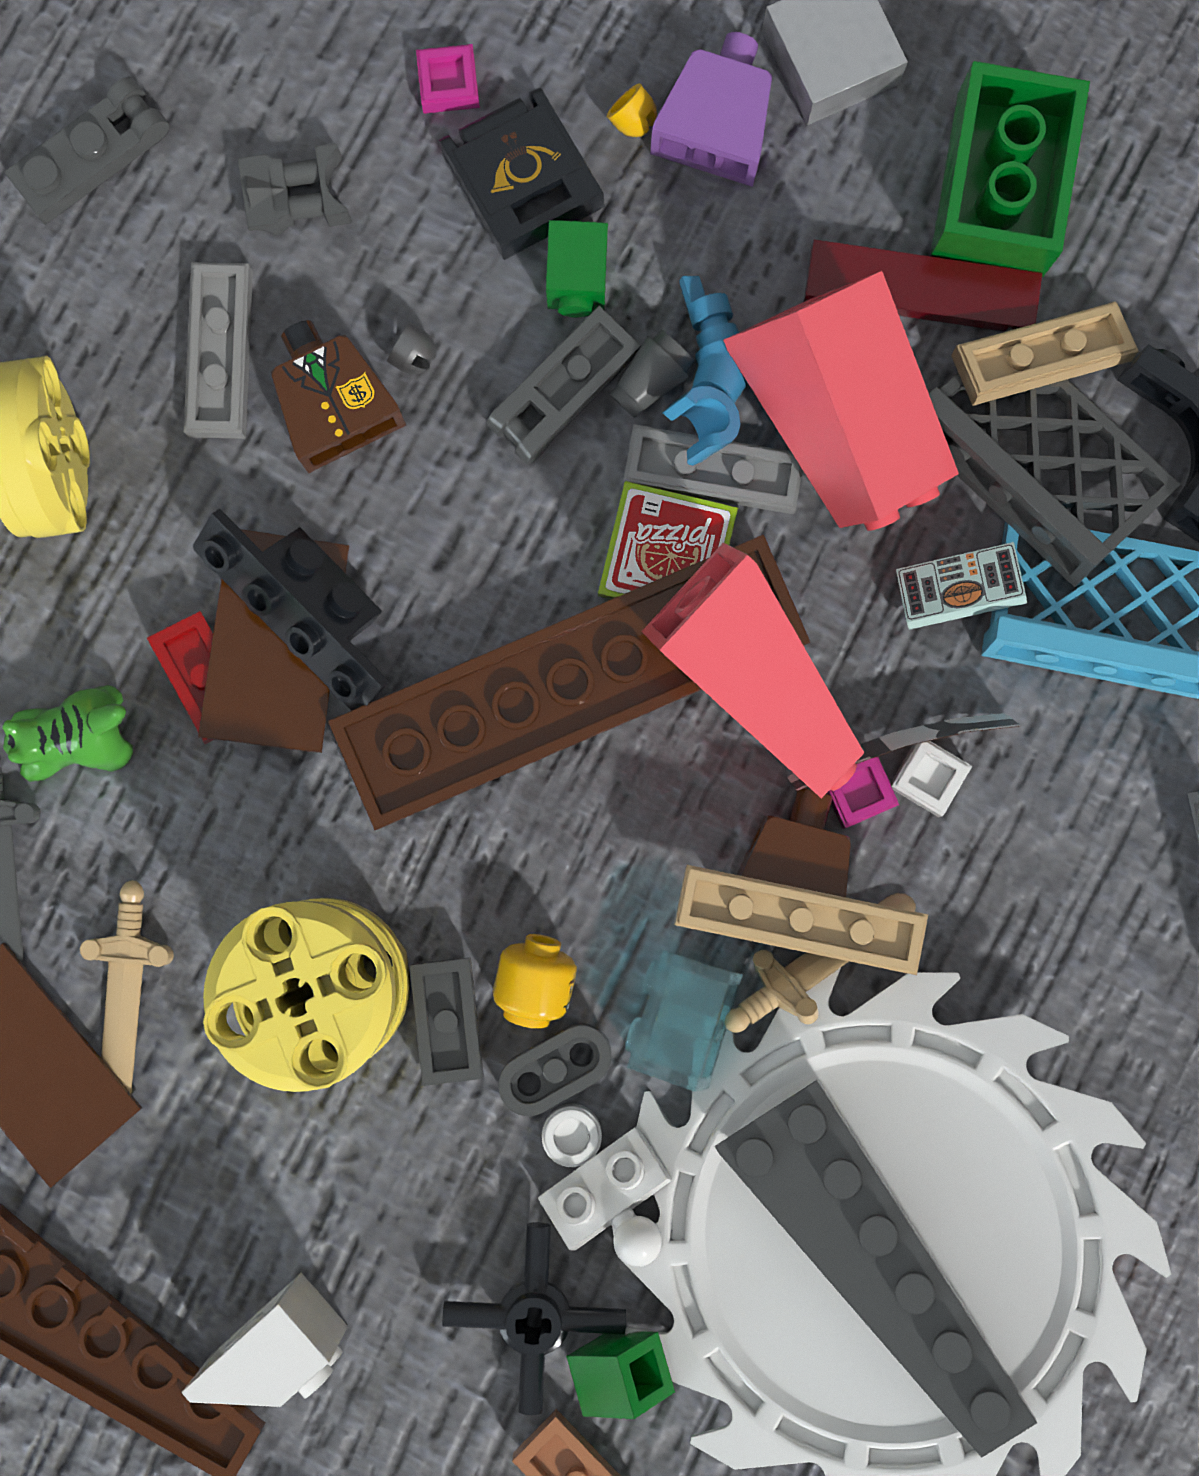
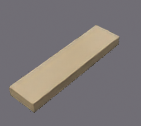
M686 865L674 925L917 975L928 914Z

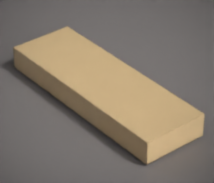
M1112 302L956 345L951 356L972 406L1131 362L1139 350L1117 302Z

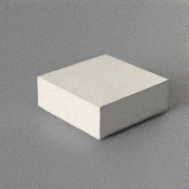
M927 741L912 746L890 784L897 793L937 817H943L972 766L933 742Z

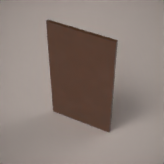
M241 529L262 552L285 537L284 535ZM313 540L346 573L349 545ZM221 579L198 737L322 753L330 689L300 658L289 650L287 645L258 615L254 614L245 602Z
M2 943L0 945V1128L51 1188L139 1112L142 1107L5 943Z

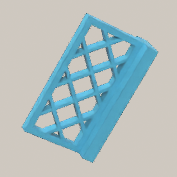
M1005 522L1002 545L1014 542L1023 584L1028 586L1045 610L1034 618L1007 614L1008 608L992 611L990 627L985 632L981 656L1199 699V652L1191 650L1178 633L1179 629L1195 618L1199 619V596L1184 578L1185 575L1194 569H1199V551L1126 537L1104 558L1109 566L1108 569L1090 581L1085 577L1076 586V590L1056 602L1037 577V575L1052 565L1045 560L1031 569L1017 551L1019 534ZM1090 530L1102 543L1111 535ZM1118 554H1123L1127 556L1121 559ZM1137 558L1153 560L1167 579L1146 592L1127 565ZM1175 565L1183 566L1184 568L1178 570ZM1114 573L1135 599L1115 614L1094 588ZM1170 585L1175 588L1192 610V613L1174 625L1171 624L1152 599ZM1083 595L1103 622L1091 630L1077 628L1062 608ZM1139 606L1161 633L1149 642L1134 639L1120 621L1121 618ZM1051 616L1055 623L1044 620ZM1108 628L1112 634L1102 633V631ZM1166 639L1170 646L1158 643Z

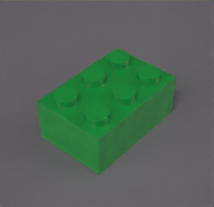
M977 61L972 62L957 95L931 257L1043 273L1042 277H1044L1063 251L1090 81Z

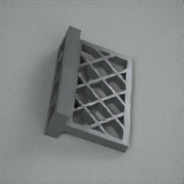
M1009 327V328H1008L1006 331H1004V332H1007V331H1010V330H1014V329L1011 328V327ZM959 373L940 389L936 387L929 393L959 472L957 476L1074 587L1181 485L1068 379L1020 392L1025 394L1026 417L997 416L996 399L985 402V415L966 414L951 400L960 390L966 391ZM1037 394L1055 395L1065 404L1066 419L1038 418ZM997 429L1026 431L1027 455L1008 454L998 445ZM1038 431L1067 433L1068 457L1039 456ZM1079 434H1097L1108 444V459L1080 458ZM1040 469L1068 470L1070 495H1051L1041 485ZM1081 471L1108 472L1110 475L1111 497L1082 496ZM1122 473L1140 474L1157 492L1149 499L1124 498ZM1083 509L1112 511L1113 533L1103 543L1084 526ZM1125 511L1135 512L1125 521Z

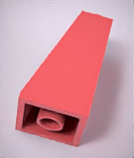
M882 271L808 299L723 340L730 356L839 528L863 523L867 531L885 527L900 519L899 508L904 505L907 508L918 506L938 497L940 492L937 486L959 474Z
M722 543L641 632L668 659L822 799L829 790L835 791L850 780L857 768L855 762L864 754V751L757 563L747 554Z

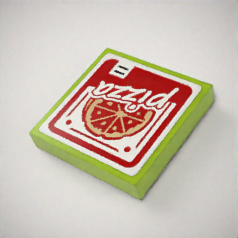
M625 481L598 590V597L614 599L709 558L722 543L730 544L738 508Z

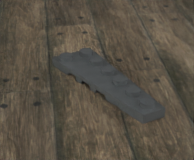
M819 1080L806 1086L714 1146L719 1155L981 1458L1037 1424V1419Z

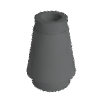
M661 329L653 339L648 336L646 337L610 395L624 410L635 418L642 410L644 411L689 378L686 371L695 361L677 341Z

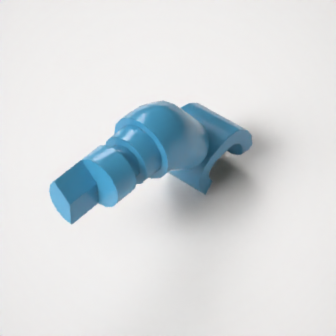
M682 276L679 284L692 328L701 331L696 336L699 351L695 354V359L698 367L691 390L670 404L663 414L671 421L680 415L685 416L695 427L699 441L688 448L686 452L687 463L693 466L703 462L737 437L740 429V416L735 402L748 383L727 351L723 341L739 333L737 325L728 322L733 318L728 295L725 293L706 295L699 276Z

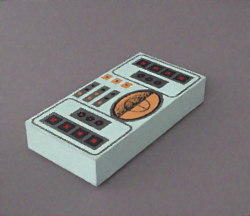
M1014 542L896 569L909 630L1027 604Z

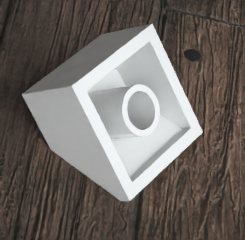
M300 1273L210 1355L182 1391V1394L192 1403L281 1407L297 1392L306 1399L334 1371L331 1366L343 1353L338 1345L348 1325L308 1279Z

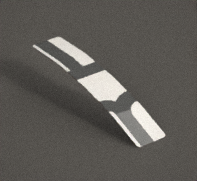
M1001 713L954 718L896 731L860 744L864 754L855 763L858 764L914 744L966 732L1019 727L1020 724L1007 714ZM795 774L788 776V780L796 791L808 787Z

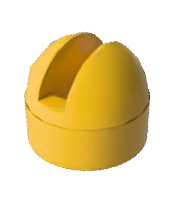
M638 83L628 89L612 105L606 117L625 136L641 137L647 134L649 126L654 125L657 118V106L651 95Z

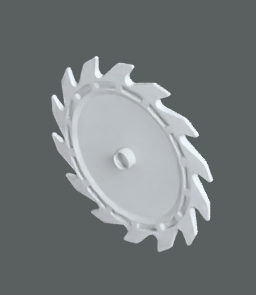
M839 968L806 992L817 1004L819 1016L814 1023L804 1024L799 1021L797 1016L779 1008L760 1044L754 1051L749 1053L743 1052L737 1047L734 1032L729 1031L725 1027V1016L732 1009V1007L725 1005L696 1041L691 1116L688 1123L682 1127L671 1124L651 1091L644 1092L636 1128L641 1130L672 1178V1181L654 1193L660 1211V1217L656 1223L662 1236V1247L659 1255L653 1262L641 1267L630 1266L624 1263L672 1312L674 1317V1325L670 1331L660 1332L628 1326L626 1327L625 1334L637 1331L658 1332L672 1382L727 1403L732 1410V1421L729 1424L692 1435L690 1444L734 1470L812 1462L822 1468L825 1476H996L1012 1446L1016 1443L1024 1442L1032 1445L1037 1451L1040 1476H1065L1081 1456L1082 1388L1085 1367L1092 1362L1106 1364L1129 1401L1137 1402L1147 1349L1113 1274L1112 1265L1114 1260L1119 1255L1130 1254L1167 1278L1171 1275L1157 1222L1093 1165L1091 1159L1093 1149L1101 1143L1143 1149L1146 1145L1145 1141L1112 1102L1039 1081L1029 1075L1026 1068L1027 1059L1036 1052L1068 1043V1035L1023 1014L954 1025H941L936 1022L932 1015V1008L960 980L959 973H917V975L907 973L846 1016H837L831 1011L829 1000L841 969ZM816 1080L820 1081L1037 1419V1424L982 1458L714 1147ZM612 1224V1230L614 1235L616 1229Z

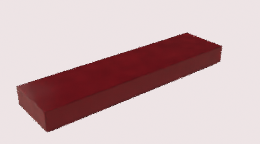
M815 239L813 241L804 301L882 271L899 316L997 331H1006L1009 327L1017 329L1036 324L1043 273Z

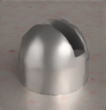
M409 322L394 345L387 362L400 371L411 375L428 371L430 364L426 359L432 360L436 358L434 340L426 331Z

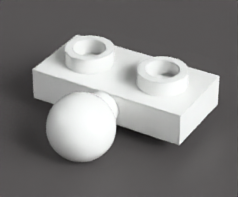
M634 1127L544 1192L538 1199L569 1250L576 1251L613 1224L616 1229L613 1238L616 1254L624 1263L630 1266L641 1267L650 1264L657 1258L662 1247V1236L658 1226L652 1220L644 1216H636L632 1209L670 1183L672 1178L641 1130Z

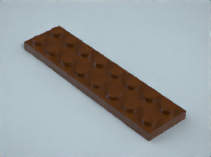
M764 534L733 547L747 554L757 563L803 646L811 643ZM707 559L373 701L367 706L364 705L329 720L328 723L374 830L381 829L701 691L702 689L668 659L641 631Z

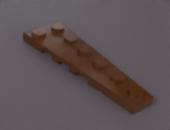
M0 1204V1354L212 1476H237L266 1422L245 1405L189 1402L182 1394V1391L200 1368Z

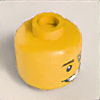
M529 934L526 936L525 943L511 944L502 951L493 987V999L496 1005L504 1010L503 1016L509 1022L528 1028H546L550 1025L551 1020L559 1019L567 1012L577 966L569 955L560 951L561 942L557 939L544 935Z

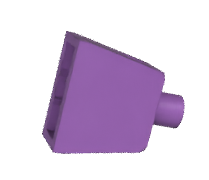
M731 32L725 37L720 55L701 49L692 52L654 122L650 154L753 187L761 156L772 81L771 73L752 66L758 50L756 40L744 33Z

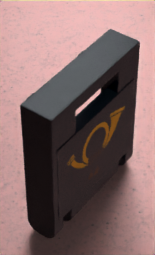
M540 87L529 92L533 109L528 111L521 98H518L458 129L460 138L464 143L459 148H457L450 135L438 140L444 157L503 260L547 238L549 220L579 221L605 207L602 189ZM562 184L565 201L520 223L513 211L514 209Z

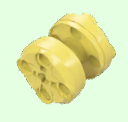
M48 356L0 362V519L13 535L20 538L30 536L44 538L84 532L87 524L89 444L83 424L76 417L71 400L62 382L59 380L54 363Z
M314 898L261 908L243 919L225 936L211 959L203 993L205 1012L203 1024L205 1034L237 1071L258 1084L272 1089L291 1092L328 1088L360 1068L369 1058L385 1046L398 1029L407 1009L410 993L407 952L394 932L382 919L370 910L350 901L335 898ZM288 925L291 928L292 939L288 935ZM386 951L389 953V955H390L391 958H392L393 966H391L390 959H389V957H388ZM365 955L373 961L376 967V978L371 977L364 968L363 960ZM232 1002L237 1021L245 1036L235 1033L227 1023L226 1015ZM330 1043L335 1047L337 1053L333 1051V1049L330 1046Z

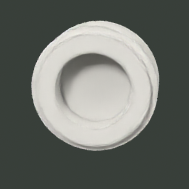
M574 1103L561 1105L554 1109L545 1120L542 1130V1144L547 1155L559 1165L565 1167L582 1166L597 1154L601 1145L602 1131L600 1122L596 1115L583 1105Z

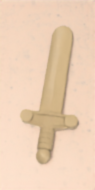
M134 880L126 882L120 890L119 895L122 902H119L116 936L89 939L80 946V954L84 959L108 962L101 1059L130 1093L132 1092L143 965L161 967L171 963L174 957L173 950L168 945H160L141 936L143 913L141 901L144 897V890L141 884Z
M902 893L890 895L878 903L913 912L916 909L913 898ZM760 950L756 952L753 956L755 971L759 974L764 987L738 1004L739 1008L731 1009L727 1013L724 1020L725 1027L735 1033L744 1031L749 1023L751 1025L777 1007L797 1016L799 1021L804 1024L814 1023L819 1016L817 1004L806 992L849 961L806 952L786 967H783L773 958L770 951Z

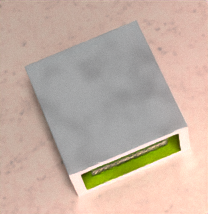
M781 0L766 7L762 33L806 125H810L899 85L908 61L878 0Z

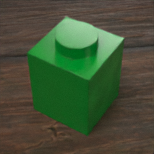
M549 220L546 276L548 309H558L559 314L574 318L588 317L598 306L605 311L608 223Z
M637 1331L625 1335L602 1334L566 1356L583 1417L636 1419L675 1393L658 1332Z

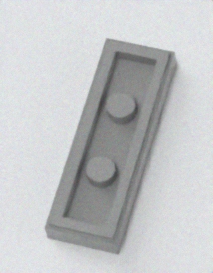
M191 262L184 433L188 437L246 439L253 270L248 263Z
M633 424L624 482L636 483L700 499L788 514L795 513L803 470L791 451L732 441L703 462L692 466L687 463L686 452L688 448L699 441L698 435Z

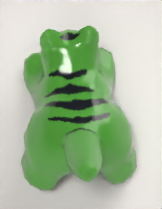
M111 685L98 686L75 692L66 698L59 707L25 709L14 713L12 719L6 720L2 726L5 732L3 749L8 754V759L11 762L22 764L20 773L29 782L45 780L72 764L111 772L123 768L131 760L133 745L126 741L119 731V724H121L126 714V709L121 705L124 701L122 693Z

